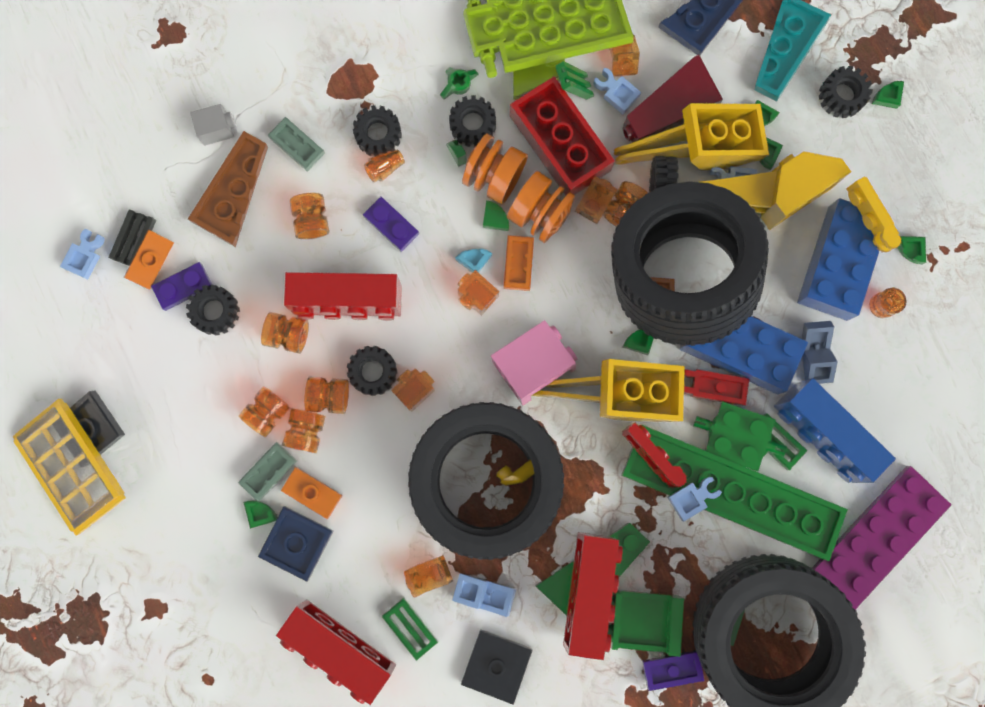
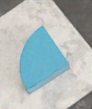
M471 249L461 252L455 260L477 276L492 257V253L485 249Z

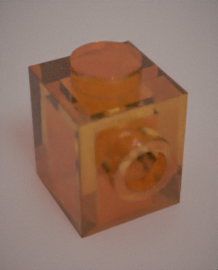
M476 270L471 275L466 273L457 284L459 286L457 292L460 296L458 301L468 310L473 308L481 316L499 297V290Z
M416 368L412 371L408 369L397 378L399 383L391 390L412 412L435 391L432 387L435 381L425 370L420 373Z

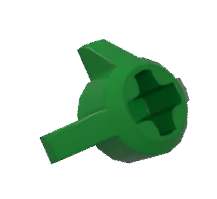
M448 68L445 71L448 75V85L440 93V96L446 99L453 93L457 95L465 94L470 89L471 80L479 75L475 69L465 71L463 69Z

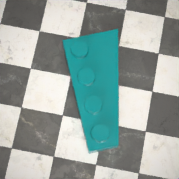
M783 0L754 90L777 102L827 25L831 14L802 0Z

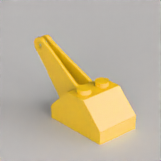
M690 103L682 110L683 125L613 150L614 155L618 156L615 158V163L619 165L652 161L654 156L690 157V161L699 170H711L714 167L725 170L731 166L737 167L760 161L769 155L760 104ZM687 140V144L658 148Z
M803 151L796 157L790 154L771 172L701 182L726 188L742 197L749 203L750 207L755 209L756 213H761L762 221L771 230L831 190L852 171L842 158Z
M606 359L602 360L601 376L554 380L544 387L559 388L601 385L600 397L551 391H537L531 396L556 397L600 403V417L613 420L683 421L685 366Z

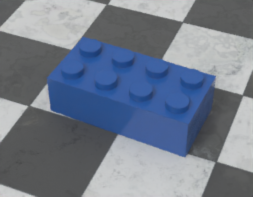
M839 198L828 207L797 301L798 304L846 321L860 314L879 254V249L873 243L874 235L872 231L866 228L860 211L850 201Z
M751 316L747 318V322L742 324L738 330H734L731 335H727L723 339H717L715 342L705 343L704 345H681L680 350L735 376L749 378V382L778 395L788 391L808 342Z
M814 378L794 384L774 405L778 410L777 415L787 424L791 423L798 430V436L806 443H812L818 449L817 454L827 463L831 462L838 469L837 474L848 483H874L896 460Z

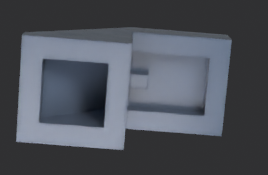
M831 321L804 323L801 339L808 342L802 356L805 380L814 378L819 384L834 383L838 361L830 349L834 332V325Z

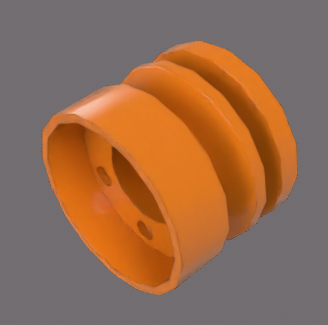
M485 134L468 158L462 184L470 187L475 182L474 190L479 192L488 183L487 197L500 204H504L523 172L528 154L515 147H510L502 155L503 141L497 140L493 145L494 136Z
M536 171L515 198L507 214V219L521 228L532 220L534 223L530 234L536 235L543 227L544 229L539 240L546 243L552 235L559 231L568 218L576 195L569 192L561 201L560 199L565 188L561 186L553 194H550L549 190L552 180L541 172Z

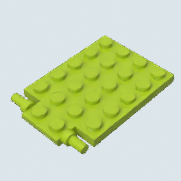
M467 0V8L463 11L473 55L475 58L480 57L488 78L497 76L494 63L496 60L495 53L500 52L504 71L508 73L633 43L634 36L622 0H486L487 4H481L479 0Z

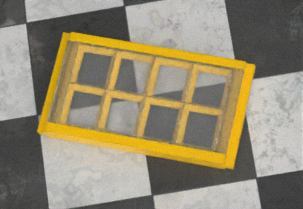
M62 398L57 399L12 436L18 450L69 530L73 531L75 536L81 534L126 499L125 492L68 404L64 403Z

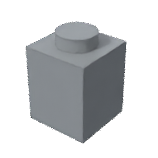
M221 104L190 112L196 136L204 146L234 138L232 128L236 127L233 115L231 112H226Z

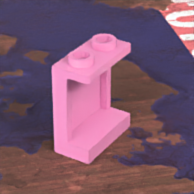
M545 320L491 355L493 364L522 406L532 400L531 395L569 370L571 373L576 370L575 361L578 359L569 346L566 348L560 341L562 336L554 325L550 327Z

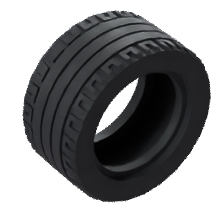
M690 181L669 184L655 189L633 203L619 220V225L615 228L611 244L616 294L619 303H621L622 310L625 311V315L628 318H631V322L639 330L645 331V334L652 336L654 339L682 346L704 345L705 343L715 342L717 339H723L725 336L731 335L734 330H738L742 324H745L747 318L753 315V311L756 310L761 299L769 252L767 232L764 230L765 226L760 221V216L755 212V209L750 207L749 203L742 197L726 188L710 183ZM690 237L710 241L722 248L730 257L734 268L725 280L708 290L695 293H681L666 289L657 284L645 272L644 266L650 255L663 244L675 239Z
M479 402L460 406V408L453 409L436 420L427 429L425 434L421 436L419 443L416 445L408 472L411 505L425 531L435 541L440 543L441 546L449 549V551L478 560H493L512 556L530 547L531 544L537 541L546 532L548 527L551 526L552 521L558 514L557 511L561 505L564 488L563 464L560 459V453H558L557 446L554 444L552 437L546 432V429L537 420H534L532 416L527 415L520 409L494 402ZM494 434L512 441L523 451L528 461L531 460L535 474L532 475V491L527 504L515 518L499 526L477 527L460 520L448 508L441 493L440 473L446 456L459 442L474 435Z
M751 555L750 558L743 557L740 561H733L731 565H726L724 570L718 571L717 575L710 579V583L705 585L703 593H700L699 602L695 605L696 611H694V621L692 623L694 630L692 633L699 661L710 683L721 699L726 701L729 707H841L845 704L849 696H852L855 687L859 684L858 680L863 674L862 670L865 666L864 657H866V641L863 640L865 634L861 628L862 623L857 617V611L852 608L853 604L846 598V595L830 580L811 567L782 555ZM778 594L796 596L807 601L817 620L818 640L813 655L800 670L783 678L763 679L746 673L734 663L730 645L731 635L736 620L745 608L758 599Z

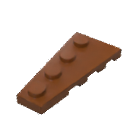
M243 131L188 217V220L236 247L266 156L267 144Z

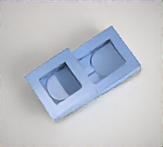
M460 573L452 601L508 617L516 589Z

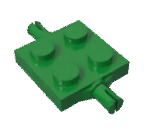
M721 402L718 414L712 421L699 416L695 418L696 421L705 423V425L694 422L693 427L709 431V440L705 449L707 452L755 471H759L762 459L767 452L782 457L785 456V452L775 448L786 451L787 446L771 441V433L776 419L725 402Z

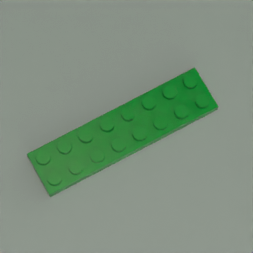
M642 425L650 433L651 437L649 439L656 447L660 446L668 454V461L671 465L680 466L686 475V483L682 487L679 486L677 488L666 485L633 446L621 476L669 496L690 483L699 488V484L704 478L713 477L714 481L707 485V491L713 493L716 490H720L722 493L715 499L706 498L704 500L707 508L704 509L705 511L808 554L830 561L848 509Z

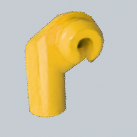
M529 460L514 472L511 471L509 466L503 467L497 472V477L500 478L501 484L508 486L523 483L535 473L532 462Z

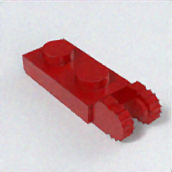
M684 369V378H693L692 387L684 386V394L694 398L746 406L749 378L698 369L694 371Z
M633 423L622 431V435L666 485L672 488L685 485L687 479L680 466L671 465L668 461V454L660 446L656 447L649 439L651 435L645 427Z

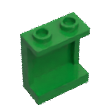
M618 590L617 593L612 594L611 604L615 605V617L613 623L610 622V625H608L607 633L611 634L612 650L621 648L664 652L669 656L680 657L684 598L679 595Z

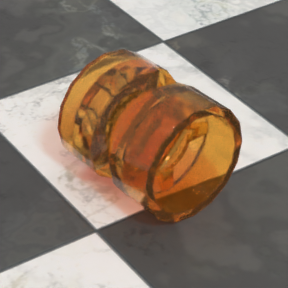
M622 182L614 195L616 200H611L603 214L604 218L614 226L619 225V220L630 209V206L648 192L632 182Z
M303 193L290 198L291 215L296 217L293 221L296 238L315 239L329 234L328 218L323 215L326 212L323 194Z
M269 312L263 324L261 344L276 349L283 346L285 351L301 354L307 341L309 322L308 320L291 317L287 320L286 315Z
M309 376L304 395L305 411L321 412L327 408L329 413L345 415L349 399L348 379L332 378L327 383L326 378Z
M262 386L254 397L255 404H247L238 417L261 436L267 437L276 427L274 419L284 417L291 407L274 392Z
M291 408L287 422L291 427L285 431L282 446L317 454L320 438L317 434L323 431L326 416Z

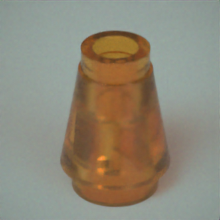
M397 149L368 158L364 168L372 182H382L403 165L405 160Z

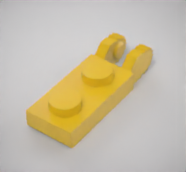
M864 176L846 188L851 203L857 206L866 228L872 231L874 245L877 246L879 251L886 253L897 248L901 243V238L892 218L868 178Z

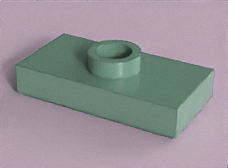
M286 117L268 134L269 139L307 172L325 154L321 147Z
M276 442L238 483L258 502L292 468L297 460L282 445Z

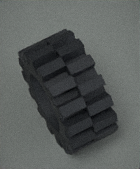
M842 66L838 70L832 71L819 89L821 92L819 100L824 99L821 103L822 108L827 105L829 108L826 112L830 114L831 111H834L833 117L836 118L840 114H842V118H847L849 115L850 117L854 116L869 102L871 98L869 96L873 89H868L872 83L871 80L865 81L868 77L866 73L861 76L859 73L862 70L857 68L853 71V66H848L846 70ZM844 84L850 87L854 93V98L852 100L841 98L837 93V86Z
M471 95V99L468 100L467 96L462 97V102L457 100L455 107L452 106L450 110V131H452L454 139L457 138L458 143L462 144L464 142L466 147L474 144L475 148L485 134L493 136V132L496 130L495 109L491 108L489 101L485 103V98L480 96L479 100H477L476 95ZM476 113L481 116L483 123L480 128L469 130L463 125L464 117L467 114Z
M372 105V110L368 111L366 107L362 109L364 114L358 113L356 115L357 121L354 120L353 134L362 152L365 150L367 155L371 156V154H374L378 158L379 154L383 153L385 157L388 156V151L393 153L395 146H399L400 138H402L401 127L396 114L393 115L391 109L388 108L386 111L385 106L381 105L379 109H376V105ZM381 123L387 127V134L383 139L373 140L368 136L367 132L372 124Z
M653 157L650 169L649 192L677 183L679 178L677 157Z
M211 284V287L207 285L202 286L203 290L197 288L194 291L196 295L194 297L190 295L188 298L191 303L186 304V309L189 310L186 315L187 318L191 319L189 322L196 329L208 335L213 334L217 336L221 332L224 334L229 332L227 330L229 327L233 329L235 326L233 324L234 320L238 321L239 319L237 312H240V307L237 306L238 301L233 297L234 295L225 288ZM213 300L219 301L223 307L221 316L215 320H208L204 315L205 305Z
M364 346V349L361 350L359 348L356 350L357 353L354 356L351 355V361L347 363V377L351 385L362 394L370 396L382 395L386 390H390L392 388L391 385L396 381L397 374L396 362L385 349H381L378 346ZM369 361H377L383 368L381 377L376 381H368L362 375L363 366Z

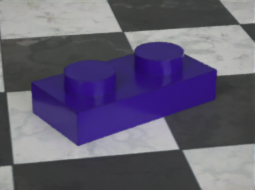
M381 196L363 214V217L400 252L419 235V231Z
M198 262L151 287L162 309L167 311L189 300L190 295L194 297L196 295L194 291L197 288L203 290L202 286L204 285L211 287L212 282L203 264Z
M696 650L681 653L680 657L668 655L642 660L648 691L704 681L702 666Z

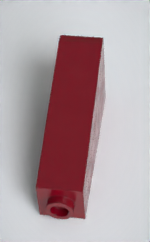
M699 54L694 56L626 116L622 130L627 141L633 143L683 125L682 110L690 103L721 104L723 98Z

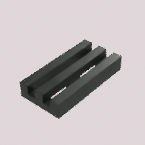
M129 209L108 258L129 266L147 230H153L156 220ZM144 221L146 222L133 254L130 260H128L129 253L136 242L138 232Z

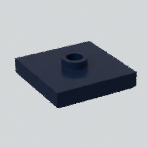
M283 506L258 557L308 582L334 530Z

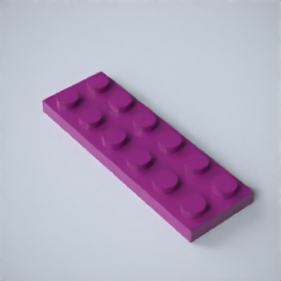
M906 466L836 541L830 561L820 558L812 569L837 586L853 604L852 608L856 610L952 504L912 466Z

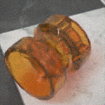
M892 287L875 294L870 299L869 306L872 314L876 317L888 318L903 311L907 300L905 294L900 289Z

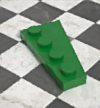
M631 523L625 524L609 535V537L619 540V546L623 547L621 563H616L615 575L619 577L650 543ZM574 560L535 585L566 616Z

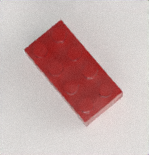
M555 76L510 104L511 119L558 186L565 188V196L569 192L576 195L611 172L615 160L566 91L562 89Z
M285 272L284 306L292 314L297 315L299 319L309 320L314 319V315H324V318L328 320H339L341 316H351L353 320H367L368 316H378L379 320L392 321L394 316L401 317L402 285L397 274Z
M582 532L577 534L563 646L570 656L604 660L605 652H610L611 634H607L609 622L613 623L615 617V605L611 604L612 594L617 593L619 576L615 575L616 563H621L623 547L619 546V540L613 537Z
M305 600L295 607L276 634V637L281 639L280 644L290 652L296 650L304 656L303 661L313 669H318L319 667L328 674L326 677L331 683L338 687L341 685L345 686L351 691V697L361 704L366 702L371 705L397 665L309 600Z

